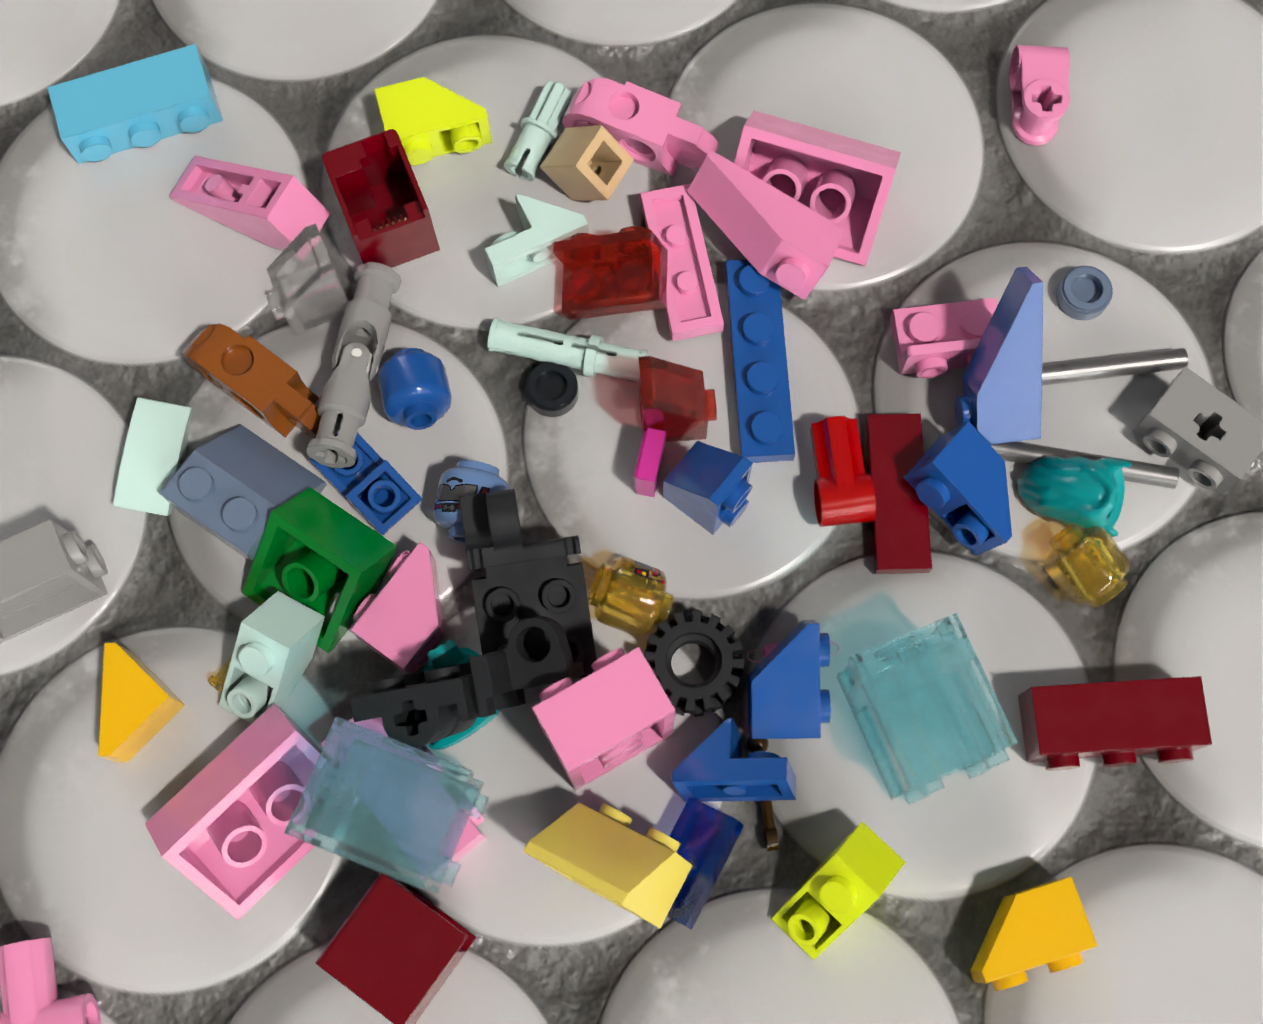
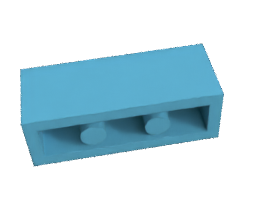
M196 44L47 87L61 140L78 164L87 161H102L117 152L137 146H152L161 139L184 132H199L211 124L223 121L209 70Z

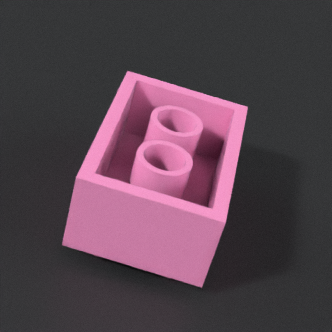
M639 647L625 654L623 648H618L605 654L591 665L594 673L574 684L570 677L552 684L539 694L542 702L532 707L546 739L575 791L673 734L676 710Z

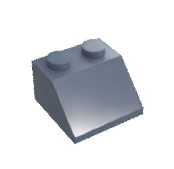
M240 425L195 449L159 494L178 512L253 563L271 511L310 487L321 493L327 486V483L246 427Z

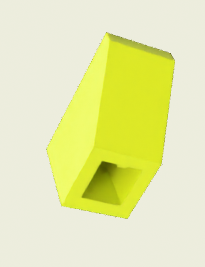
M425 77L374 89L385 131L389 129L397 131L410 165H421L427 163L433 157L453 152H473L482 145L493 143L489 120L484 107Z
M862 821L830 853L771 919L815 960L883 894L906 862Z

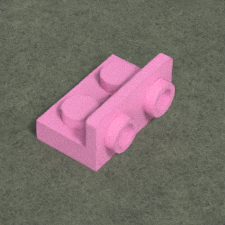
M989 298L893 309L890 320L900 375L916 373L918 378H934L945 374L949 369L967 368L998 305L997 299Z

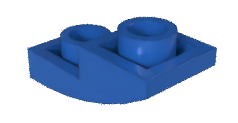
M358 432L353 447L357 453L353 466L332 468L321 465L314 459L309 458L312 465L382 536L423 500L387 460H383Z

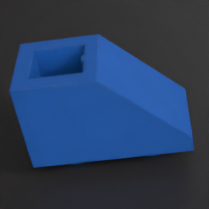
M967 421L939 437L908 471L904 479L915 489L918 498L926 506L932 508L947 524L956 540L969 548L977 556L1007 543L1012 537L1005 461L974 426Z
M697 441L663 481V497L714 535L723 523L731 527L747 508L749 501L746 498L753 488L749 483L753 463L744 456Z
M802 620L748 675V732L752 739L821 738V723H830L829 689H820V667H829L830 639L828 633H820V623L814 620Z

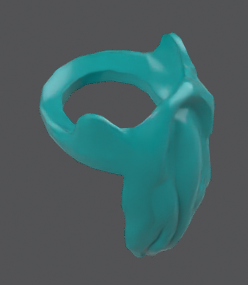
M1058 456L1043 457L1038 461L1029 464L1028 469L1022 471L1021 477L1016 480L1018 493L1024 503L1038 515L1053 518L1065 525L1083 527L1093 535L1115 537L1119 533L1113 527L1119 518L1125 492L1122 468L1130 467L1132 463L1112 457L1090 460L1080 456L1071 458Z

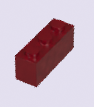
M1201 676L1035 686L1028 688L1018 695L1026 762L1044 761L1045 770L1047 771L1080 768L1079 759L1100 757L1102 767L1137 764L1136 755L1157 754L1158 763L1161 764L1187 762L1194 760L1193 751L1212 745Z

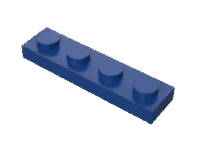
M747 259L726 260L725 276L740 455L752 463L793 461L795 457V444L780 286L759 274Z

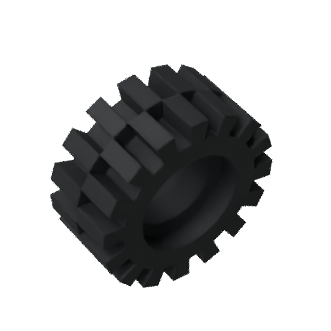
M692 610V615L684 616L683 611L673 614V619L668 622L664 619L659 623L654 634L651 633L647 640L644 657L675 708V714L684 716L685 713H693L694 717L704 716V712L710 710L715 712L726 701H730L741 681L744 670L741 641L735 639V631L729 624L726 627L720 623L721 618L714 614L710 618L702 616V611ZM686 644L702 645L713 655L715 670L712 676L703 683L687 684L682 682L672 670L671 660L674 653Z

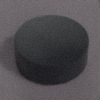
M552 362L542 363L529 373L525 384L530 406L538 414L546 417H559L568 413L578 400L579 389L576 375L565 365Z

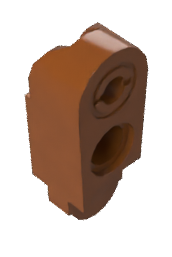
M220 323L208 325L181 353L185 361L205 379L286 438L296 426L314 439L316 438L321 417L318 415V408L314 404L319 397L304 384L294 368L250 335L244 338L232 328Z

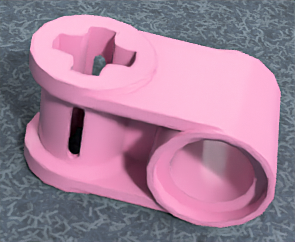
M1015 45L1009 67V88L1012 92V128L1016 137L1025 144L1039 146L1050 142L1057 132L1058 119L1063 117L1069 107L1068 77L1070 52L1068 47Z

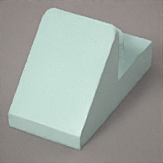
M521 194L515 195L518 216L525 231L520 233L513 231L503 234L491 246L484 248L489 271L497 287L589 247V226L585 216Z

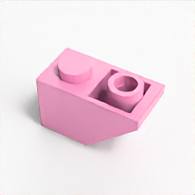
M421 542L412 553L406 550L395 560L388 572V577L391 579L378 596L374 593L370 594L360 604L353 617L356 623L351 628V631L361 642L404 674L417 672L428 658L429 651L434 650L445 636L436 561L430 549Z

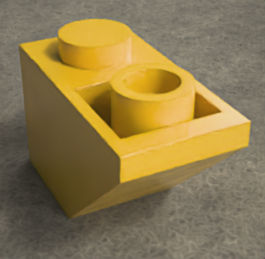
M1072 877L1056 879L1003 897L970 970L974 983L992 982L994 990L1000 991L1029 981L1026 970L1047 964L1049 972L1053 973L1084 963L1080 952L1098 947Z

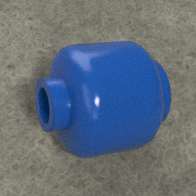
M406 348L394 353L379 370L378 386L383 411L390 421L413 430H422L434 425L451 407L452 395L446 368L440 358L418 348Z

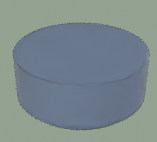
M1077 266L1069 270L1059 283L1056 291V300L1060 309L1067 316L1076 320H1091L1098 317L1108 306L1112 299L1113 288L1110 279L1098 268Z

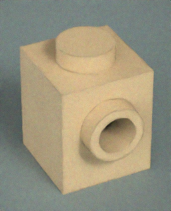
M603 125L566 127L540 168L572 201L609 200L634 159Z

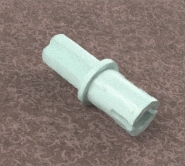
M552 81L547 82L530 116L521 120L520 127L522 132L509 158L504 163L505 169L512 175L516 176L523 159L526 158L520 179L532 181L549 144L556 143L558 139L556 130L572 99V92L564 84Z

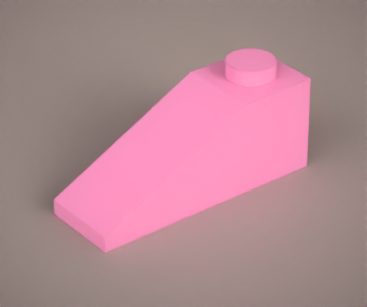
M711 149L687 190L759 274L803 300H806L828 269L846 230Z
M200 156L193 158L169 195L176 203L263 244L305 255L310 246L316 241L319 231L331 214L294 175Z

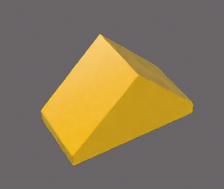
M116 642L104 643L98 756L116 763L129 762L185 704L134 653Z

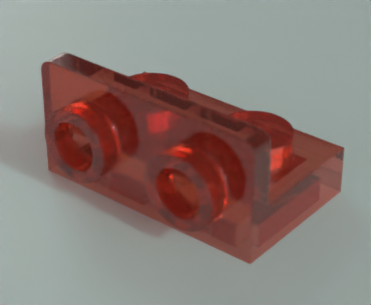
M629 226L622 228L619 233L598 236L580 233L573 235L570 240L553 242V254L563 264L561 313L569 320L666 308L668 250L652 230L638 226Z

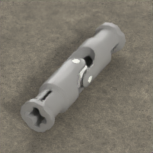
M367 262L366 264H360L354 273V280L357 283L353 300L345 306L332 356L333 373L323 388L317 410L321 420L316 438L310 440L306 450L310 458L324 466L332 468L351 467L356 461L357 453L353 447L357 431L366 422L371 402L369 381H372L378 372L392 320L391 313L388 310L393 293L399 290L401 285L400 275L391 267L381 263ZM366 346L370 347L374 351V359L373 355L369 352ZM336 430H339L338 436H335Z

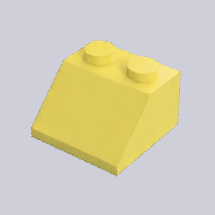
M577 803L529 840L523 851L567 879L658 928H661L693 866L676 853L681 845L678 841L652 827L649 828L645 836L630 829L629 826L633 819L602 803L598 812L581 803Z

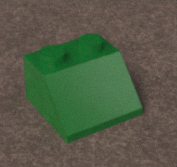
M310 487L271 511L242 594L261 606L279 591L325 616L316 645L329 653L336 647L354 623L353 617L360 604L370 594H375L380 588L397 546Z

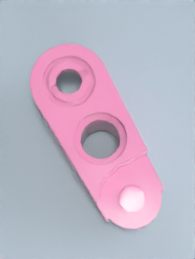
M594 78L584 83L573 96L562 120L564 128L603 125L634 159V163L673 177L679 164L692 169L700 168L710 149L716 152L719 147L715 137L704 130L703 127L679 117L681 103L628 81L623 85L607 78Z

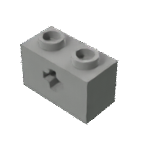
M1186 366L1166 387L1133 430L1134 433L1143 438V443L1150 451L1161 457H1169L1186 469L1188 476L1197 485L1208 490H1215L1220 495L1241 480L1263 450V421ZM1199 431L1204 435L1202 439L1197 435Z

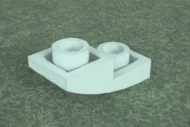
M142 397L137 398L120 464L113 502L114 507L164 516L172 513L173 506L159 493L178 471L180 461L185 459L193 407Z

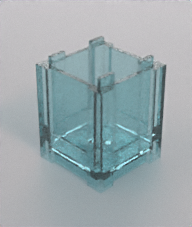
M957 613L879 646L850 656L845 670L839 672L836 676L891 800L904 795L909 805L924 799L929 794L945 788L942 778L965 769L969 779L991 770L990 768L1009 761L1010 759L1005 749L1018 743Z
M336 716L326 737L327 741L284 833L425 891L428 890L438 894L443 883L452 887L462 865L452 861L465 826L470 816L481 819L489 797L480 794L484 783L473 778L474 772L472 770Z

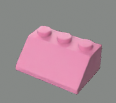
M754 110L744 124L734 164L846 229L833 257L866 266L901 152Z
M273 703L145 823V826L161 856L238 920L363 799L317 744Z

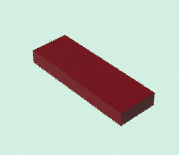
M921 413L867 415L865 427L868 473L872 477L876 497V519L872 522L875 574L929 573L932 570L928 506L918 498L915 489L904 479L908 471L924 455Z

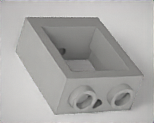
M51 518L0 541V644L108 594L101 577L108 573L107 566L95 545L87 546L75 530L68 532Z

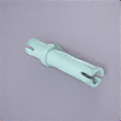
M498 318L493 320L488 336L487 346L489 352H500L539 362L565 365L583 370L584 376L595 378L597 373L636 381V383L641 384L648 362V350L606 343L602 336L591 335L590 339L547 329L501 321Z

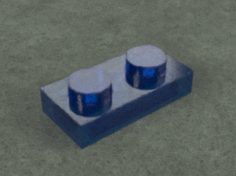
M689 797L669 837L681 844L676 853L693 866L667 915L668 918L690 930L693 929L744 827L739 820L692 797Z

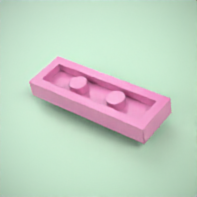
M690 184L640 193V203L672 341L723 332L724 321L695 200L687 192Z

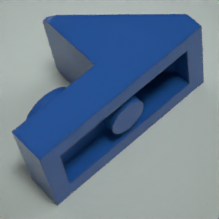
M733 718L725 720L672 771V783L684 802L796 800L797 778L787 757H780L775 753L760 751L748 754L747 758H742V736Z

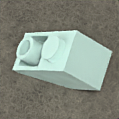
M279 591L241 622L219 706L251 724L273 703L282 709L313 657L325 616Z

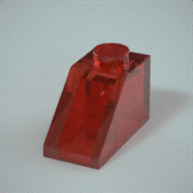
M652 356L638 357L642 438L644 430L647 431V428L666 431V442L706 439L708 421L717 420L715 390L705 389L703 371Z

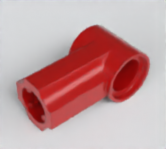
M834 416L812 423L810 435L817 479L814 480V504L819 527L874 522L876 519L875 489L871 475L865 474L857 419L847 418L846 416Z

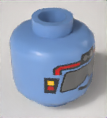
M469 460L459 461L456 468L446 470L440 477L434 507V519L442 527L449 529V539L465 543L459 497L508 490L509 485L499 476V469L490 464Z

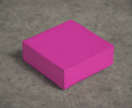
M647 428V431L644 430L634 473V490H636V494L655 497L665 452L666 431Z

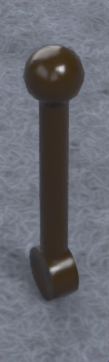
M749 736L747 747L751 753L766 752L769 747L768 739H752ZM760 801L767 851L779 850L772 801Z

